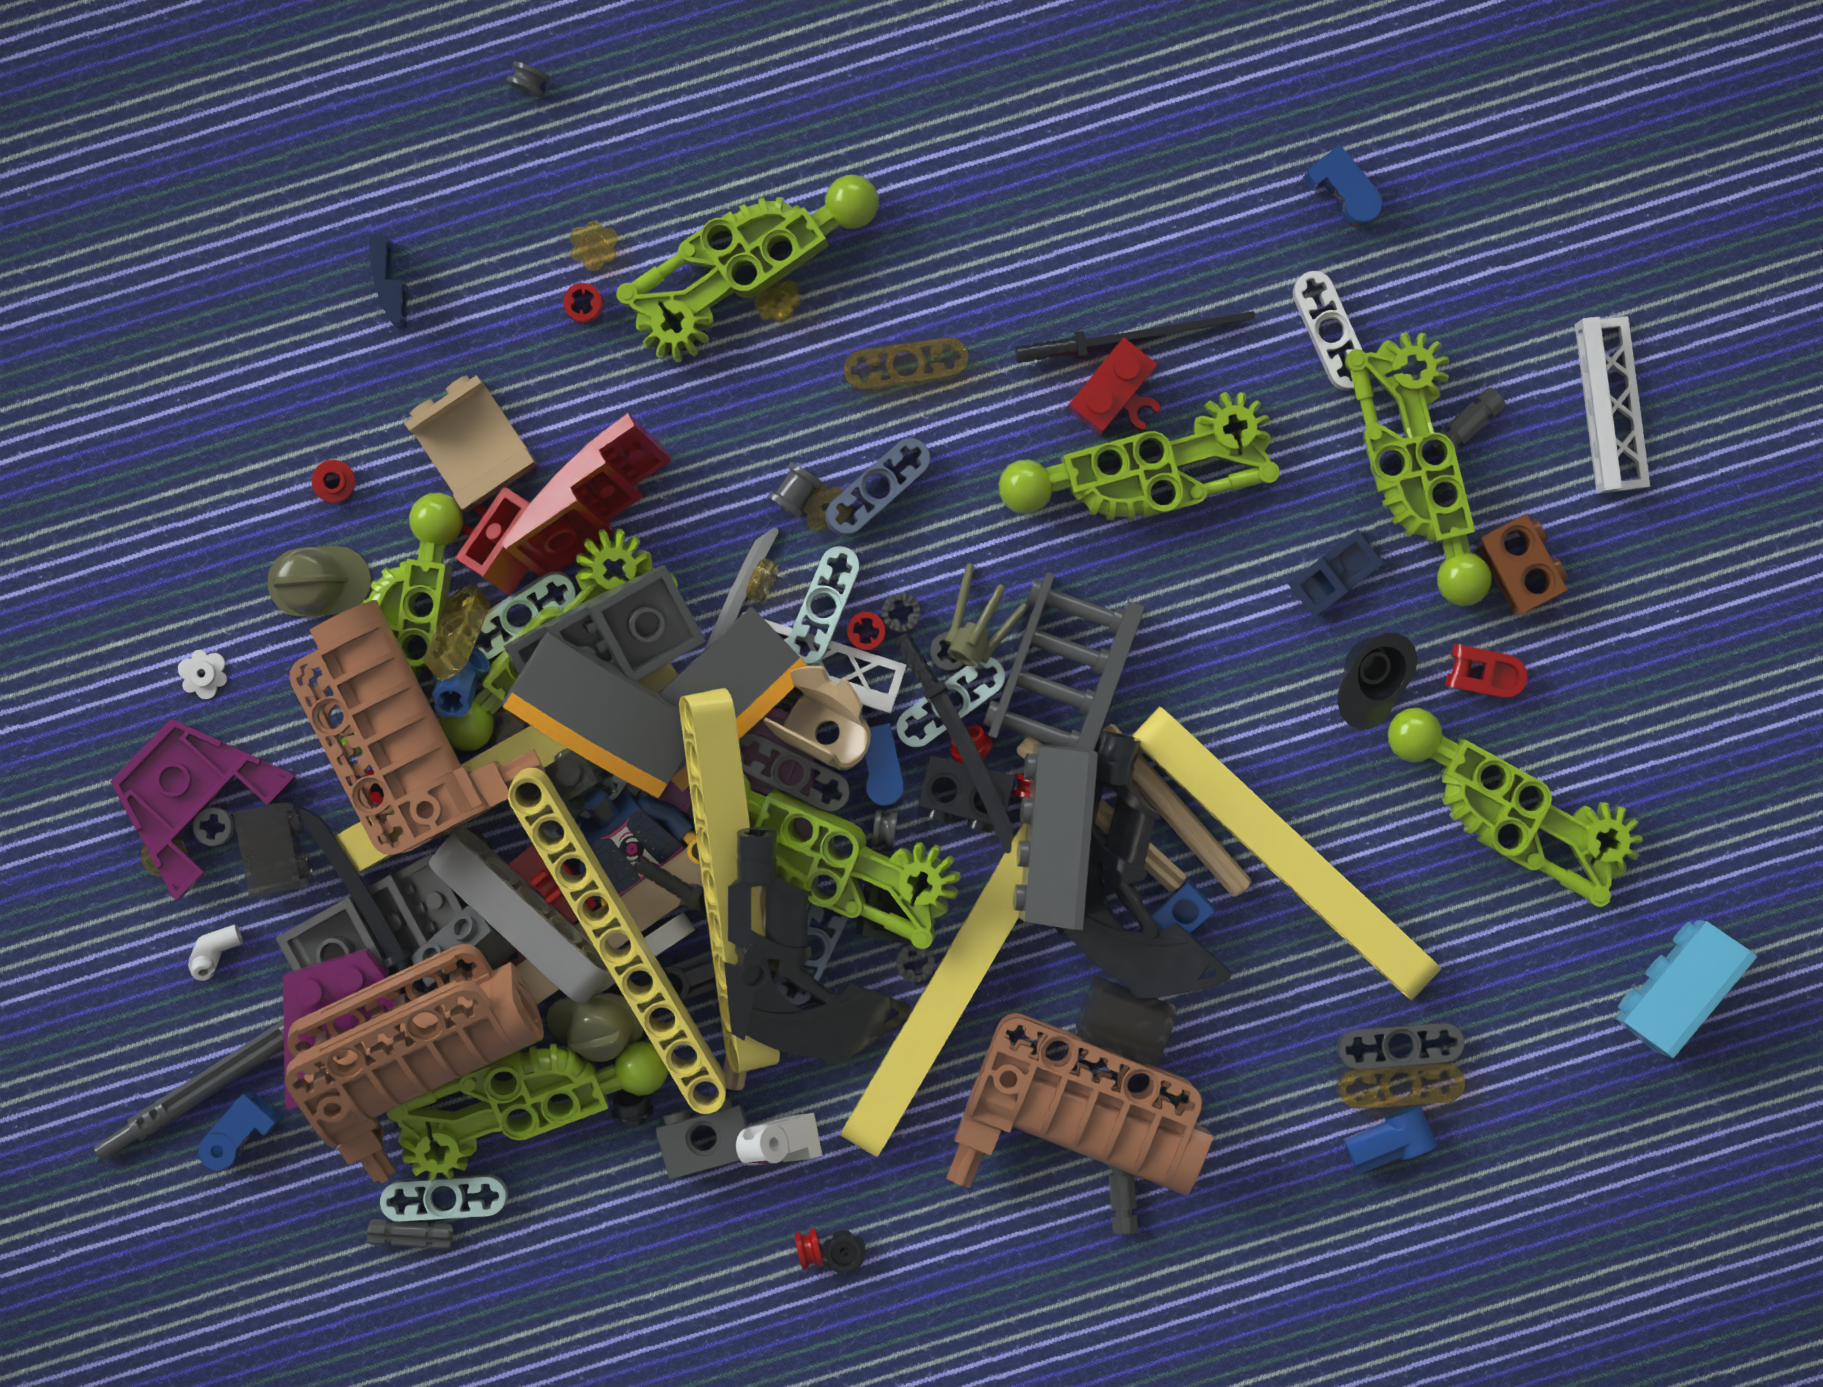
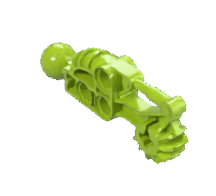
M859 175L840 177L829 186L825 196V205L809 215L805 207L801 208L798 205L790 206L784 202L783 197H776V201H766L765 197L758 199V204L748 207L744 203L739 206L740 211L732 214L730 211L720 218L709 220L703 228L680 244L678 253L657 268L654 266L633 282L621 284L616 291V296L623 306L631 307L638 313L636 329L642 333H651L645 338L643 344L647 349L658 345L656 350L658 358L663 360L668 355L670 349H672V356L675 362H681L683 348H687L688 352L695 357L698 355V350L693 342L697 340L707 344L709 341L708 335L699 331V329L708 328L714 324L713 314L710 309L712 306L733 293L743 298H753L761 294L827 248L829 244L825 236L837 227L857 229L867 225L876 216L879 208V195L875 186L867 178ZM720 231L732 234L731 245L724 250H716L711 247L712 237ZM785 241L792 245V253L787 259L777 261L770 257V251L774 244ZM685 263L712 268L708 274L685 290L646 294L663 282L666 276ZM751 266L757 270V276L751 284L740 285L735 282L736 272L741 267ZM660 302L663 303L672 317L675 316L677 320H682L680 324L683 329L679 333L669 329L668 318L660 308Z
M1402 333L1400 335L1402 350L1390 340H1386L1380 346L1377 353H1365L1359 349L1352 350L1345 358V365L1350 370L1357 401H1360L1366 425L1363 439L1378 492L1383 491L1385 496L1382 504L1384 507H1389L1395 516L1391 520L1394 524L1399 523L1406 529L1404 533L1408 537L1419 535L1425 536V541H1442L1446 559L1440 565L1437 573V586L1441 595L1452 604L1472 606L1482 601L1488 594L1492 584V573L1484 559L1477 554L1471 553L1467 534L1475 532L1455 448L1452 441L1446 435L1434 433L1427 408L1428 404L1440 397V390L1432 380L1438 382L1448 381L1449 375L1436 371V367L1448 364L1449 358L1442 356L1434 359L1432 354L1441 347L1438 341L1431 344L1428 349L1423 348L1426 341L1425 333L1418 334L1414 346L1411 344L1408 333ZM1407 358H1412L1414 364L1421 363L1423 366V370L1417 374V380H1413L1410 374L1403 375V373L1395 374L1391 377L1385 376L1386 373L1397 372L1408 364ZM1368 372L1397 401L1405 438L1378 423L1372 399L1374 394ZM1428 441L1438 442L1445 450L1444 458L1438 465L1428 464L1422 456V448ZM1385 452H1394L1402 460L1401 471L1395 476L1385 474L1380 468L1379 461ZM1438 483L1449 484L1454 490V501L1448 507L1438 506L1433 500L1432 492Z
M1227 392L1219 395L1221 408L1212 401H1208L1204 405L1213 418L1207 416L1195 418L1194 435L1169 441L1162 433L1156 431L1144 432L1063 455L1060 457L1061 464L1046 468L1039 462L1030 459L1017 460L1008 465L1002 472L998 486L999 495L1003 503L1012 511L1020 514H1032L1043 509L1050 501L1053 492L1069 488L1070 494H1073L1077 501L1081 499L1089 508V514L1095 516L1098 512L1105 515L1107 520H1114L1115 516L1126 517L1130 521L1135 519V515L1141 514L1143 518L1198 504L1206 496L1224 491H1236L1261 483L1269 484L1277 480L1280 471L1278 465L1271 462L1269 455L1265 452L1271 436L1266 431L1257 430V426L1269 422L1268 415H1262L1256 419L1253 415L1260 408L1261 403L1256 400L1245 408L1246 394L1239 392L1235 397L1234 405H1232L1230 396ZM1228 417H1231L1233 423H1241L1243 426V430L1237 433V440L1234 439L1232 434H1225L1223 431V427L1229 424ZM1151 440L1159 445L1161 456L1157 463L1150 464L1142 460L1139 448L1143 441ZM1237 449L1241 450V455L1238 454ZM1111 452L1118 457L1120 467L1115 475H1106L1100 471L1097 460L1101 453ZM1214 457L1253 468L1232 473L1226 478L1202 484L1178 470L1177 467ZM1162 481L1171 487L1173 497L1168 505H1159L1153 501L1151 489L1155 482Z
M441 492L428 493L420 497L412 506L409 514L411 531L414 537L420 541L418 559H407V561L400 563V567L391 569L385 567L381 571L383 576L377 582L372 581L370 587L373 590L368 600L363 599V603L377 600L418 682L422 667L433 664L440 653L453 566L443 564L445 545L457 538L464 524L463 512L458 503L451 496ZM427 593L433 600V609L429 615L420 617L415 612L414 602L419 595ZM416 636H421L427 644L426 654L419 660H414L408 653V644ZM345 737L341 739L343 746L347 743ZM360 747L355 748L357 754L351 758H356L363 754Z
M618 528L615 531L613 540H609L605 529L599 530L598 534L602 543L597 545L593 540L587 538L584 541V545L591 554L581 553L576 556L577 563L587 566L575 575L582 591L564 609L555 606L542 609L515 639L580 604L627 582L626 577L631 580L655 569L652 567L650 552L646 550L635 551L640 544L637 536L629 538L624 543L625 533L623 529ZM609 558L615 562L620 558L619 562L625 576L613 569L606 573L607 569L604 561ZM670 573L674 583L678 587L676 578L672 573ZM505 650L494 660L488 672L481 678L484 687L473 698L470 710L461 718L456 716L444 718L441 715L440 725L453 748L460 751L477 750L484 746L491 738L495 725L493 715L502 706L501 703L519 676Z
M1408 708L1398 713L1391 721L1388 729V743L1393 753L1402 760L1411 763L1423 762L1431 758L1443 765L1441 773H1443L1442 782L1446 783L1445 795L1441 799L1444 805H1449L1451 809L1450 817L1454 821L1459 819L1464 825V832L1469 835L1475 833L1477 841L1530 870H1540L1560 881L1561 885L1583 896L1592 905L1603 907L1610 902L1611 893L1609 888L1612 885V878L1626 873L1627 870L1626 863L1622 857L1626 856L1637 860L1639 854L1629 849L1630 843L1638 844L1643 841L1641 835L1629 834V831L1636 828L1638 821L1635 818L1623 821L1626 814L1624 807L1617 806L1611 813L1609 804L1600 802L1597 815L1590 807L1583 806L1571 816L1551 805V792L1542 781L1465 739L1459 738L1457 743L1443 736L1442 727L1438 719L1429 711L1421 708ZM1495 765L1501 773V779L1497 786L1487 789L1481 782V774L1485 767ZM1527 786L1536 788L1539 797L1537 804L1531 809H1524L1519 803L1520 792ZM1513 824L1517 829V840L1509 847H1502L1498 841V832L1502 826ZM1538 828L1570 846L1590 881L1544 858L1537 833ZM1599 832H1608V837L1613 840L1610 847L1601 846V842L1596 839Z
M743 773L749 818L756 820L754 827L770 828L777 832V874L784 881L799 888L812 891V896H808V900L815 906L826 907L849 918L861 915L883 925L885 929L911 940L916 948L925 949L931 945L936 936L933 928L934 918L948 911L949 905L946 898L955 899L959 893L951 883L960 880V872L947 871V868L955 861L953 856H947L941 861L938 859L941 852L940 846L934 845L929 855H927L925 846L920 842L914 846L913 854L906 848H900L891 858L886 857L866 846L865 834L856 824L777 789H774L767 796L751 790L749 780ZM801 817L810 821L813 827L811 837H803L797 833L794 827L795 818ZM843 835L849 838L853 845L852 854L845 855L838 852L834 846V837ZM921 872H925L928 874L927 882L929 884L920 892L914 905H912L913 898L919 890V878L917 876ZM828 875L833 878L837 886L836 893L829 894L822 891L818 886V876ZM857 878L889 891L911 921L893 913L888 914L866 904Z
M645 1040L631 1042L616 1057L614 1065L600 1070L597 1069L594 1061L584 1057L580 1058L569 1046L564 1050L557 1048L556 1044H550L549 1049H537V1046L534 1045L529 1047V1052L522 1053L521 1050L516 1051L388 1111L387 1116L391 1120L397 1121L399 1127H401L398 1142L405 1148L402 1151V1159L404 1163H413L412 1172L415 1176L428 1171V1179L433 1182L437 1178V1173L443 1172L444 1176L451 1180L454 1176L453 1167L465 1171V1168L468 1166L467 1156H471L476 1152L478 1137L503 1131L507 1137L514 1140H525L608 1109L607 1094L624 1089L637 1096L654 1093L665 1082L668 1069L653 1044ZM503 1071L514 1075L508 1081H498L493 1078L495 1074ZM458 1091L482 1100V1102L455 1112L422 1108L438 1102L439 1098ZM560 1093L570 1097L563 1103H555L550 1100L552 1096ZM515 1109H525L529 1112L523 1118H514L509 1115ZM431 1127H432V1136H433V1138H434V1141H431Z

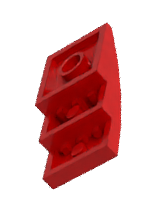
M629 413L625 414L591 440L556 473L528 505L502 542L505 549L539 577L549 572L563 570L576 561L577 554L589 552L584 545V541L587 538L599 545L602 543L598 534L599 530L605 529L609 538L614 535L615 532L609 520L643 498L637 484L672 461L667 450Z

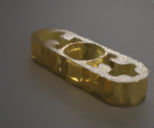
M951 337L858 350L846 359L844 375L848 384L859 391L950 379L959 376L965 370L968 353L962 342ZM944 347H951V351L954 354L960 353L961 359L954 361L953 369H946L945 364L942 362L931 363L933 373L924 374L925 358L921 351L922 349H930L929 358L941 356ZM908 352L917 358L919 366L914 374L901 376L894 370L893 361L900 353ZM888 355L886 365L891 379L881 380L882 371L870 373L869 381L861 382L859 375L851 374V369L858 367V360L866 359L868 366L881 365L878 356Z
M470 584L459 589L449 598L423 661L437 680H446L456 675L469 660L490 607V601L476 584Z
M1447 1062L1371 1069L1351 1068L1340 1076L1337 1083V1092L1341 1100L1350 1107L1358 1109L1448 1103L1458 1099L1465 1088V1079L1462 1072L1456 1066ZM1446 1070L1447 1076L1455 1078V1085L1448 1086L1446 1094H1442L1441 1089L1438 1087L1429 1086L1424 1087L1427 1096L1420 1097L1422 1083L1418 1071H1425L1424 1079L1426 1080L1439 1079L1440 1071ZM1397 1073H1406L1413 1082L1411 1092L1401 1098L1393 1096L1389 1090L1390 1079ZM1382 1074L1380 1089L1384 1096L1383 1099L1376 1100L1378 1095L1376 1090L1362 1092L1361 1099L1355 1100L1354 1094L1346 1092V1086L1354 1083V1077L1360 1076L1361 1082L1365 1084H1376L1377 1080L1374 1075Z

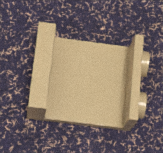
M467 375L457 379L446 388L448 395L436 403H433L431 399L421 403L410 412L412 419L404 423L408 430L416 436L454 493L452 496L466 513L473 510L476 505L482 504L500 492L503 487L506 488L539 466L483 381L477 375L472 379H469Z

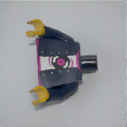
M603 790L595 791L584 801V809L591 817L581 824L580 829L620 897L645 879L644 875H640L633 870L636 861L642 855L648 858L650 862L662 866L685 849L682 841H685L689 845L687 849L689 859L695 864H700L699 856L694 852V845L697 843L696 834L694 833L695 827L673 803L649 796L637 798L630 791L623 792L614 800H611ZM579 860V872L583 874L587 869L585 864ZM592 896L595 902L600 901L603 906L602 912L609 907L604 898Z

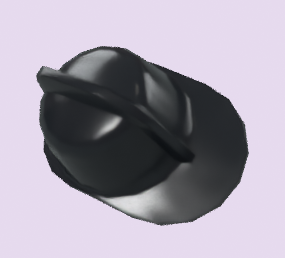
M1384 633L1374 638L1364 639L1350 649L1345 658V676L1338 690L1339 711L1341 717L1348 725L1359 730L1372 729L1382 723L1390 714L1416 672L1418 660L1416 649L1407 637L1398 633Z

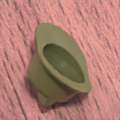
M306 547L287 551L278 557L269 570L267 586L270 598L276 606L289 615L301 617L335 615L363 603V599L366 598L370 591L371 575L367 563L360 554L347 547Z
M613 993L593 994L588 1002L583 1004L571 998L558 1000L548 1009L546 1018L549 1030L559 1042L566 1047L569 1046V1048L578 1052L584 1058L596 1062L609 1061L617 1057L628 1044L637 1042L642 1037L644 1030L625 997Z

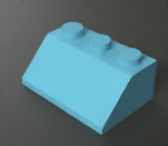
M1696 920L1694 924L1690 921L1687 922L1675 935L1673 942L1677 945L1668 956L1660 955L1649 966L1645 973L1649 979L1639 991L1635 988L1630 990L1618 1005L1621 1012L1615 1019L1654 1052L1670 1058H1674L1757 958L1749 949L1707 921Z

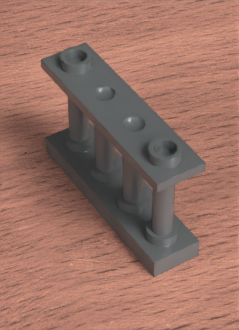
M1046 572L1043 581L1034 579L1026 602L1034 605L1000 702L991 700L983 725L990 727L988 736L995 739L1000 727H1004L1054 746L1086 748L1094 751L1145 607L1128 601L1124 610L1116 607L1115 611L1051 589L1055 574ZM1044 605L1109 627L1108 632L1115 634L1110 649L1101 648L1099 652L1037 630L1036 626ZM1029 646H1034L1094 668L1093 672L1100 675L1095 691L1087 689L1086 692L1021 670ZM1015 686L1079 708V713L1086 715L1081 731L1072 730L1069 733L1008 711L1007 707Z

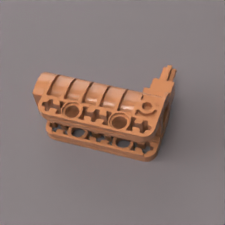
M377 600L355 606L309 630L319 649L294 663L289 676L291 686L368 837L377 851L386 855L413 851L506 802L511 783L515 775L521 770L538 768L546 773L535 749L500 766L498 761H493L473 772L469 766H461ZM320 668L322 675L317 678L319 686L314 687L312 680L317 677L315 669ZM330 687L334 693L333 696H328L326 692ZM338 705L342 709L344 716L341 725L336 728L331 722V712ZM340 737H345L347 740V743L344 746L340 740ZM360 747L363 754L357 758L358 763L354 764L351 757L357 754L355 748ZM370 766L374 771V775H368L367 769ZM375 784L380 785L384 792V799L379 806H376L370 797L371 789ZM394 811V815L386 816L387 820L383 824L380 815ZM400 826L403 834L398 837V841L394 842L391 834L395 833L396 827Z
M460 944L292 1023L288 1032V1048L294 1059L290 1061L286 1068L285 1085L322 1141L331 1148L336 1147L348 1165L359 1160L374 1182L379 1180L382 1184L388 1181L389 1175L396 1173L397 1169L383 1149L384 1128L377 1119V1116L542 1040L544 1036L543 1025L538 1008L526 982L511 962L492 970L486 958L477 947L470 944ZM463 959L466 963L472 962V970L466 972L462 967L457 968V961ZM442 968H444L445 974L449 973V982L445 981L444 973L441 970ZM423 977H429L437 982V987L431 992L424 993L417 991L413 987V983ZM405 986V991H406L407 997H408L410 1000H406V995H405V993H404V994H401V988H402V987ZM384 996L387 1000L393 999V1007L387 1008L385 1004L378 1005V998ZM371 1010L370 1019L367 1018L366 1011ZM344 1014H351L359 1020V1023L354 1028L342 1029L334 1021ZM326 1023L328 1031H322L323 1024ZM304 1033L309 1037L316 1035L315 1044L310 1045L306 1040L300 1042V1035ZM302 1071V1073H305L304 1079L298 1080V1072Z
M1013 1012L1002 1017L997 1024L954 1137V1141L960 1144L946 1179L958 1185L971 1188L984 1153L992 1155L1001 1130L1010 1133L1013 1127L1187 1196L1201 1171L1213 1135L1207 1128L1195 1124L1201 1111L1202 1100L1197 1089L1186 1078L1023 1013ZM1018 1025H1022L1024 1034L1036 1041L1038 1038L1037 1033L1042 1032L1037 1041L1036 1053H1031L1034 1049L1030 1047L1032 1043L1024 1039H1018L1015 1044H1011L1006 1031H1015ZM1054 1041H1063L1068 1044V1053L1061 1060H1051L1045 1055L1047 1047ZM1079 1048H1083L1080 1053L1085 1055L1083 1059L1089 1062L1097 1063L1100 1057H1102L1107 1068L1117 1072L1116 1081L1111 1079L1112 1074L1099 1070L1096 1076H1093L1087 1064L1077 1061ZM1138 1073L1148 1075L1149 1082L1144 1090L1140 1092L1128 1090V1081L1133 1075ZM1161 1086L1166 1087L1165 1091L1175 1096H1179L1183 1090V1093L1188 1096L1187 1102H1178L1175 1108L1170 1099L1160 1093Z

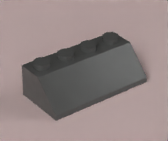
M1034 744L1033 754H1026L1024 779L1031 780L1029 797L1022 798L1020 811L1021 823L1027 824L1026 841H1019L1017 848V867H1023L1022 885L1015 884L1013 894V910L1020 911L1019 918L1024 922L1083 930L1097 752L1086 748Z

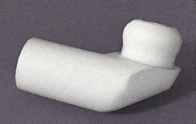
M236 924L202 935L197 939L188 963L193 978L198 981L210 979L214 975L222 951L243 944L241 932Z

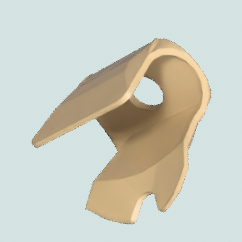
M804 666L792 670L790 674L793 685L802 691L803 694L793 705L783 726L766 717L763 722L781 740L827 765L838 768V770L853 768L864 757L871 741V731L867 721L863 719L861 714L863 706L856 691L846 678H842L838 684L832 682L828 678L823 666ZM825 722L836 723L840 731L838 739L830 745L820 744L816 738L818 728Z

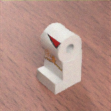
M814 1113L785 1116L743 1129L736 1141L738 1157L744 1164L754 1166L779 1163L782 1160L783 1162L822 1156Z

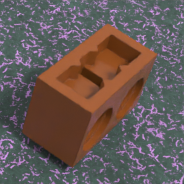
M1524 514L1474 540L1514 616L1521 615L1567 591L1564 581L1568 580L1564 567L1557 557L1550 558L1543 544L1548 541L1545 531L1537 519L1531 521L1528 514ZM1510 532L1520 535L1524 541V550L1519 556L1510 554L1505 548L1504 540ZM1531 570L1540 573L1544 579V588L1539 594L1531 593L1525 586V576Z

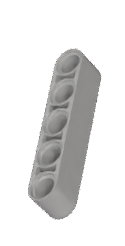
M456 827L429 860L431 869L439 878L572 1000L582 1004L587 1003L610 976L608 968L593 943L552 905H548L545 898L471 831L462 827Z

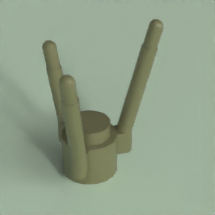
M968 563L962 578L952 626L945 642L950 644L947 652L952 658L967 666L978 667L980 662H988L993 650L1019 622L1029 609L1027 603L1021 604L988 641L990 633L985 628L1005 591V586L1000 584L987 603L977 624L967 622L965 627L961 628L974 571V565Z

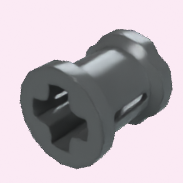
M790 462L788 465L790 470L778 490L770 492L767 498L799 519L803 514L800 510L814 488H820L823 482L799 465Z

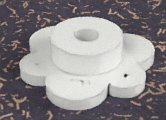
M196 650L192 654V659H184L178 665V673L185 679L182 685L183 689L188 693L196 692L202 699L213 698L217 693V687H222L227 682V676L222 672L225 668V659L220 654L211 653L207 655L203 650ZM201 670H204L205 676L201 678L199 673Z

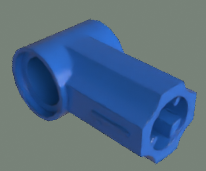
M462 642L432 672L435 682L432 693L435 700L434 710L444 718L450 716L461 718L470 710L478 682L490 669L487 657L473 644Z
M1414 1105L1387 1116L1385 1118L1386 1122L1343 1139L1357 1174L1383 1166L1398 1158L1406 1160L1422 1155L1437 1147L1436 1140L1421 1105Z

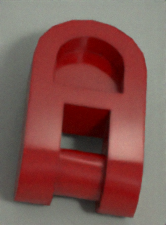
M1453 644L1451 657L1455 658L1452 674L1447 673L1445 687L1497 698H1510L1518 695L1524 689L1527 683V670L1518 658L1508 654ZM1472 662L1484 664L1481 680L1469 677Z

